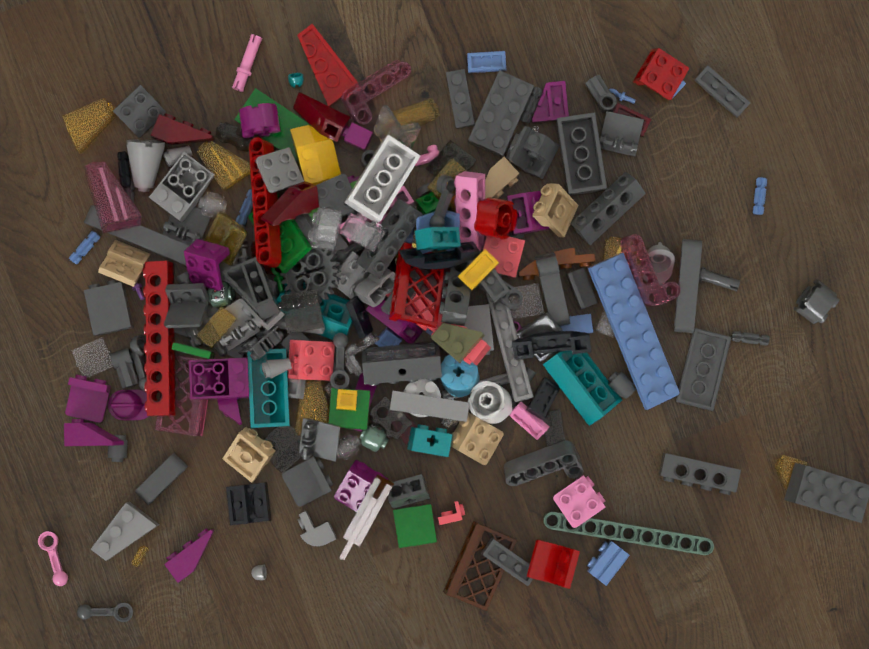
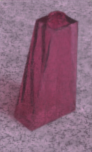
M104 161L92 162L85 165V176L102 232L107 233L140 226L141 214L106 163Z

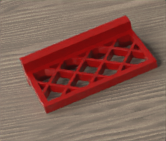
M404 242L398 251L389 320L397 321L400 319L436 328L444 269H429L431 272L424 276L418 267L412 266L413 268H411V265L407 264L402 258L400 250L414 247H412L411 243ZM413 270H415L421 278L416 282H414L410 277V272H412ZM432 274L437 279V285L434 287L427 280ZM421 281L429 289L423 294L416 285ZM410 288H413L418 295L413 300L407 294ZM429 292L435 297V302L431 305L424 297ZM418 299H421L426 306L422 311H419L414 304ZM410 305L416 314L414 316L404 315L407 306ZM429 310L433 320H426L422 313Z

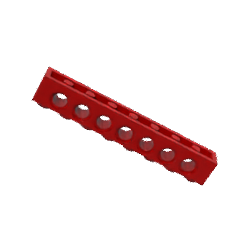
M170 261L145 262V267L143 268V276L145 278L143 294L146 297V305L143 308L144 315L146 316V324L144 325V334L146 335L144 371L147 374V382L144 385L145 392L147 393L145 411L147 416H176L175 350H172V345L175 342L174 328H166L164 325L170 307V301L165 289L167 285L174 284V265ZM157 277H160L161 282L156 286L155 280ZM160 296L161 302L159 305H156L155 299ZM160 315L161 322L156 324L155 319ZM160 334L161 341L157 344L156 336ZM160 353L162 359L157 363L156 356ZM160 372L162 379L160 382H157L156 376ZM158 392L162 393V399L160 401H158L156 398Z

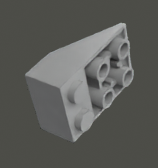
M183 152L149 198L182 223L197 205L215 175L187 153Z

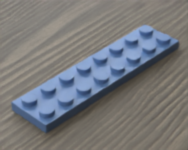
M624 253L617 254L589 267V273L644 409H651L679 395L678 387Z

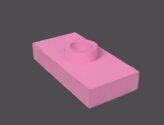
M520 402L509 416L538 440L550 426L527 411V406Z

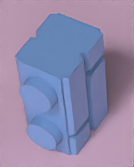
M611 540L608 543L605 541L599 548L600 554L597 558L593 556L587 564L589 567L587 571L606 586L630 556Z

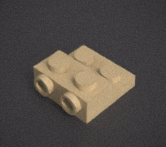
M547 183L541 189L542 195L540 200L533 206L535 211L532 216L542 226L549 227L558 237H565L579 205L559 184Z
M245 427L238 433L222 459L252 483L256 480L263 467L268 464L276 450L272 448L271 442L258 437L256 430Z

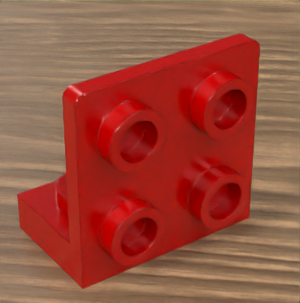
M660 48L651 49L633 82L638 86L646 85L667 100H671L687 74L689 67Z
M536 540L527 577L570 589L580 551Z

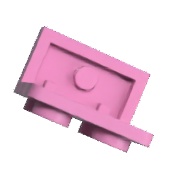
M584 475L576 478V481L553 496V500L573 528L578 527L605 508L603 504L605 499L600 492L596 493L592 488L594 483L589 476L585 478Z

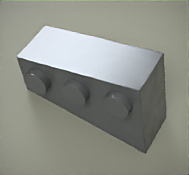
M256 257L222 271L228 283L262 320L280 313L263 265L258 263Z

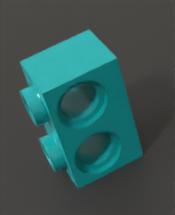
M428 227L415 231L417 250H447L461 246L459 227Z

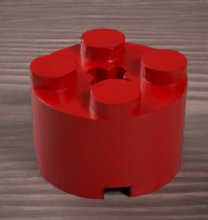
M491 197L483 201L480 200L477 204V215L474 223L475 231H478L483 236L507 239L509 232L514 231L517 223V210L513 209L512 206L514 203Z

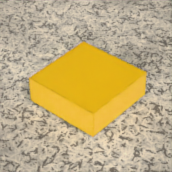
M338 389L336 409L356 411L357 390Z

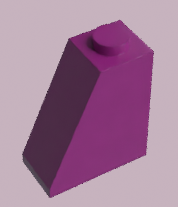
M385 300L375 307L368 305L367 312L408 344L414 343L423 332L415 323L400 319L397 321L389 320V315L381 310Z

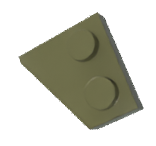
M442 323L430 338L457 362L461 363L485 335L480 331Z

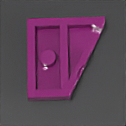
M565 81L546 83L532 118V123L556 121L557 118L569 116Z

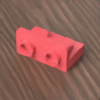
M458 501L454 502L457 512L453 514L452 510L442 512V517H438L439 525L462 520V516L465 515L463 504L459 505Z

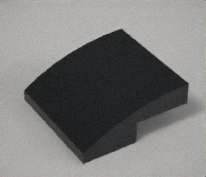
M267 482L226 487L230 525L271 521Z

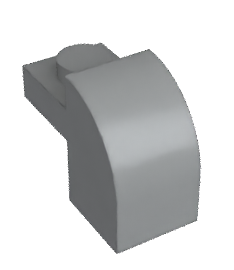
M307 510L299 514L298 523L302 530L306 529L307 531L300 536L307 544L323 546L337 539L329 521L315 527Z

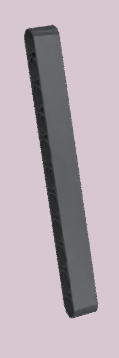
M93 205L90 206L84 220L85 224L186 266L184 250L189 245ZM225 260L219 264L222 281L228 283L222 271L233 267V264ZM268 279L277 301L280 294L278 284Z

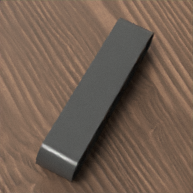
M682 239L674 332H694L702 240Z

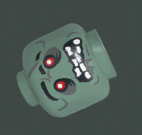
M222 282L223 288L220 291L208 288L207 294L211 306L214 308L226 307L235 300V290L229 283Z
M374 423L369 426L367 425V430H363L359 437L362 439L361 444L374 452H377L380 448L384 449L389 441L386 438L387 431Z

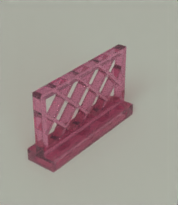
M175 355V359L182 365L175 371V380L179 384L175 387V392L182 388L187 395L180 401L175 397V408L179 407L184 415L178 420H175L173 416H169L173 423L167 428L161 427L162 418L165 416H157L155 430L203 437L208 399H190V393L184 387L190 381V378L188 377L181 383L176 374L184 369L189 375V370L186 367L189 365V360L206 359ZM189 398L192 402V409L186 413L181 404ZM185 417L190 423L189 431L182 430L178 424Z

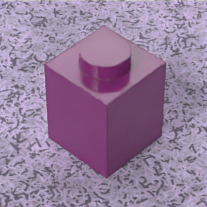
M351 123L350 127L346 126L342 136L345 137V143L365 152L373 137V132L355 123Z

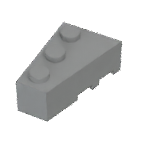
M126 502L91 550L105 561L110 560L160 524L131 502Z

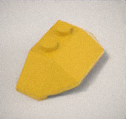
M310 125L290 129L300 172L304 181L317 185L341 174L332 139L321 135Z

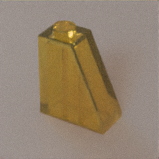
M103 98L62 115L77 152L83 153L115 119L113 115L114 106L111 101L108 102Z
M433 98L393 111L380 124L385 136L390 135L394 138L434 121L440 116L439 108L434 103Z
M207 141L198 147L197 154L208 170L215 175V180L224 192L251 174L250 163L215 142L211 141L209 143Z
M306 380L304 399L298 398L294 435L301 434L303 418L324 423L329 422V407L320 380Z

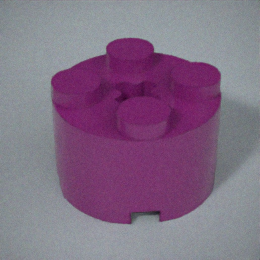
M262 103L258 104L257 107L252 108L250 105L239 109L243 138H250L254 135L264 138L269 137L270 133L281 132L276 104Z

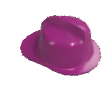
M143 390L116 391L109 398V412L118 420L145 419L149 417L145 411L147 393Z

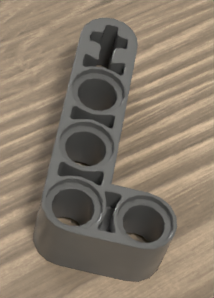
M552 252L535 256L547 312L559 326L570 324L556 255Z
M566 440L510 460L503 467L505 480L509 486H518L564 469L566 475L570 478H578L584 472L581 457L571 441Z

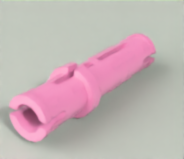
M251 34L240 67H237L236 71L238 73L232 86L234 90L243 92L247 79L252 74L250 71L262 38L257 35L255 37L254 34Z

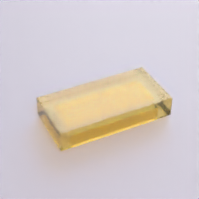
M221 306L197 336L210 348H213L237 318Z

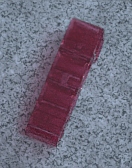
M395 60L345 90L341 99L351 119L362 125L368 124L372 119V113L366 102L406 79L411 73L410 65L407 62ZM399 66L403 67L401 68V73L397 72L400 70ZM386 74L388 77L387 82L382 84L381 78ZM370 84L372 87L371 92L366 94L365 87ZM355 94L356 99L350 104L349 96ZM363 110L365 113L364 118L359 120L358 113Z
M636 234L623 237L620 246L644 305L648 307L658 306L677 298L681 290L676 282L659 284L642 238ZM637 257L641 260L640 266L636 264ZM644 275L648 278L647 284L643 282ZM668 286L671 288L670 295L666 292ZM651 293L655 297L653 302L649 299Z

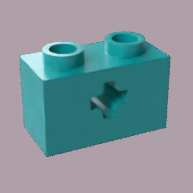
M418 424L417 428L411 427L407 450L449 457L453 434L447 433V429L436 427V430L433 431L428 430L429 426ZM427 438H433V442H427Z

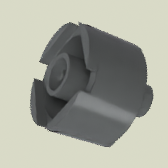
M817 279L813 281L815 285L812 288L808 286L796 301L798 307H794L796 312L812 324L817 322L822 324L828 317V311L834 308L840 300L837 298V293Z

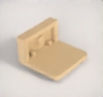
M468 412L467 422L459 421L457 428L452 433L451 447L482 465H486L501 441L503 432Z

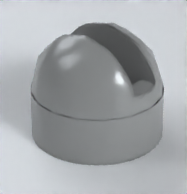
M257 565L252 569L251 574L255 580H266L267 571L265 565Z

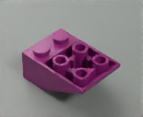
M541 191L520 193L506 197L507 201L514 203L512 205L513 209L517 210V223L514 231H512L513 236L550 229L547 226H542L532 216L535 211L533 206L540 200Z
M248 358L189 360L190 399L249 398Z

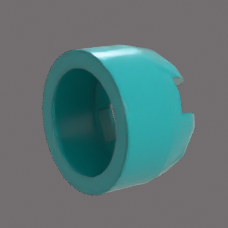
M291 73L288 75V82L291 87L295 88V85H298V87L302 86L304 80L302 73Z

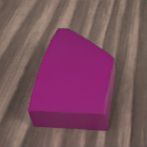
M217 399L219 410L223 415L242 425L238 399Z

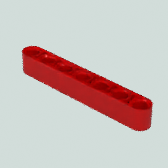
M255 137L249 144L256 259L260 264L276 268L282 260L280 226L270 225L262 221L261 217L278 200L277 192L270 193L267 190L255 162L257 157L274 152V145L262 138Z

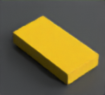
M484 249L458 278L472 291L499 262Z

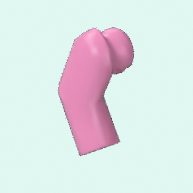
M437 145L428 146L427 150L429 153L420 155L415 166L429 163L439 155Z

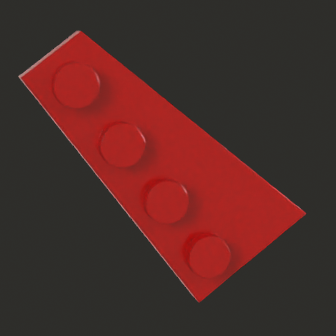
M313 24L297 35L329 107L359 85Z

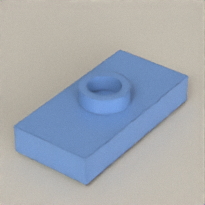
M505 51L467 53L468 73L506 71Z

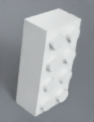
M387 135L382 140L344 203L377 224L382 220L419 160L420 155L390 135Z

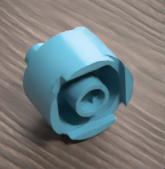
M447 355L441 363L442 378L440 379L445 390L452 396H467L471 393L473 387L479 383L478 367L475 364L471 363L469 365L465 361L459 363L451 355Z

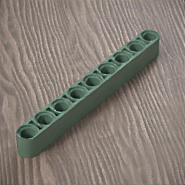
M549 511L543 516L544 525L552 530L700 555H709L714 549L713 541L703 536L590 518L578 527L569 529L566 527L567 519L563 513ZM555 515L557 517L555 525L547 524L548 516ZM589 521L595 524V528L591 532L585 530V524ZM606 525H612L614 527V531L611 535H606L604 533V528ZM626 528H631L633 531L630 538L623 536V531ZM646 531H650L652 534L649 541L642 539V535ZM665 534L671 537V541L667 545L661 542V538ZM687 537L690 544L688 547L682 548L680 542L683 538ZM702 541H707L709 544L708 549L705 551H701L699 547Z

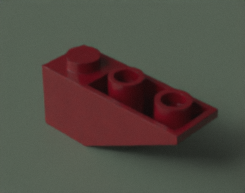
M301 92L298 93L293 109L315 130L336 142L343 135L350 120V116Z
M166 113L165 116L159 114L150 135L152 138L169 145L214 141V137L210 135L211 131L204 128L197 130L193 128V124L187 121L177 122L175 121L176 117Z
M304 181L289 187L261 217V220L276 226L285 220L295 219L298 215L312 212L313 209L319 208L317 186Z

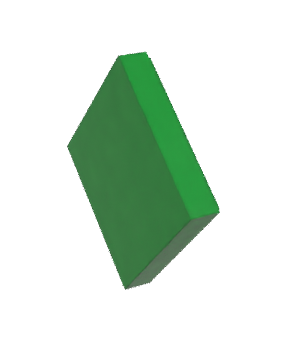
M176 342L172 345V350L207 359H214L215 356L214 352Z
M331 388L328 424L337 425L340 428L367 430L370 391L357 390L356 411L336 409L338 389Z
M431 504L393 510L399 548L437 542Z

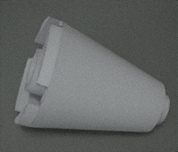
M138 139L127 140L126 146L134 187L138 188V191L149 192L150 188H154L165 142L155 140L139 141Z

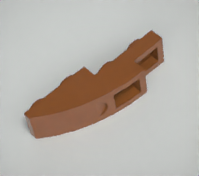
M575 248L554 252L560 269H569L575 264H579L580 267H590L591 263L595 262V254L575 255ZM536 260L523 268L518 273V277H523V280L535 279L534 276H539Z

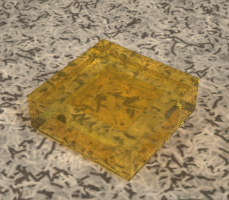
M145 546L139 547L132 565L136 567L141 566L149 548Z

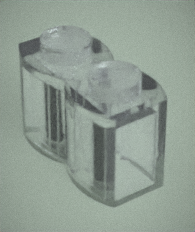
M318 207V211L313 213L312 224L315 225L313 230L310 229L308 241H311L312 248L335 251L342 221V211Z
M350 213L339 233L362 247L375 252L386 233L381 229L382 225L374 220L371 223L368 222V218L360 213H357V215Z

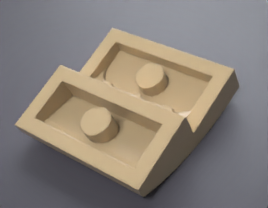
M115 240L109 248L106 258L100 265L98 273L134 287L143 272L145 262H148L150 258V253Z

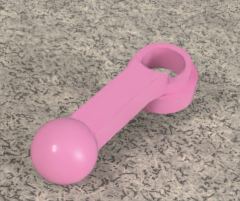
M43 532L38 538V545L49 554L54 572L53 583L57 586H63L68 581V575L62 569L57 552L58 537L53 532ZM47 536H52L54 539V543L50 547L44 544V539Z

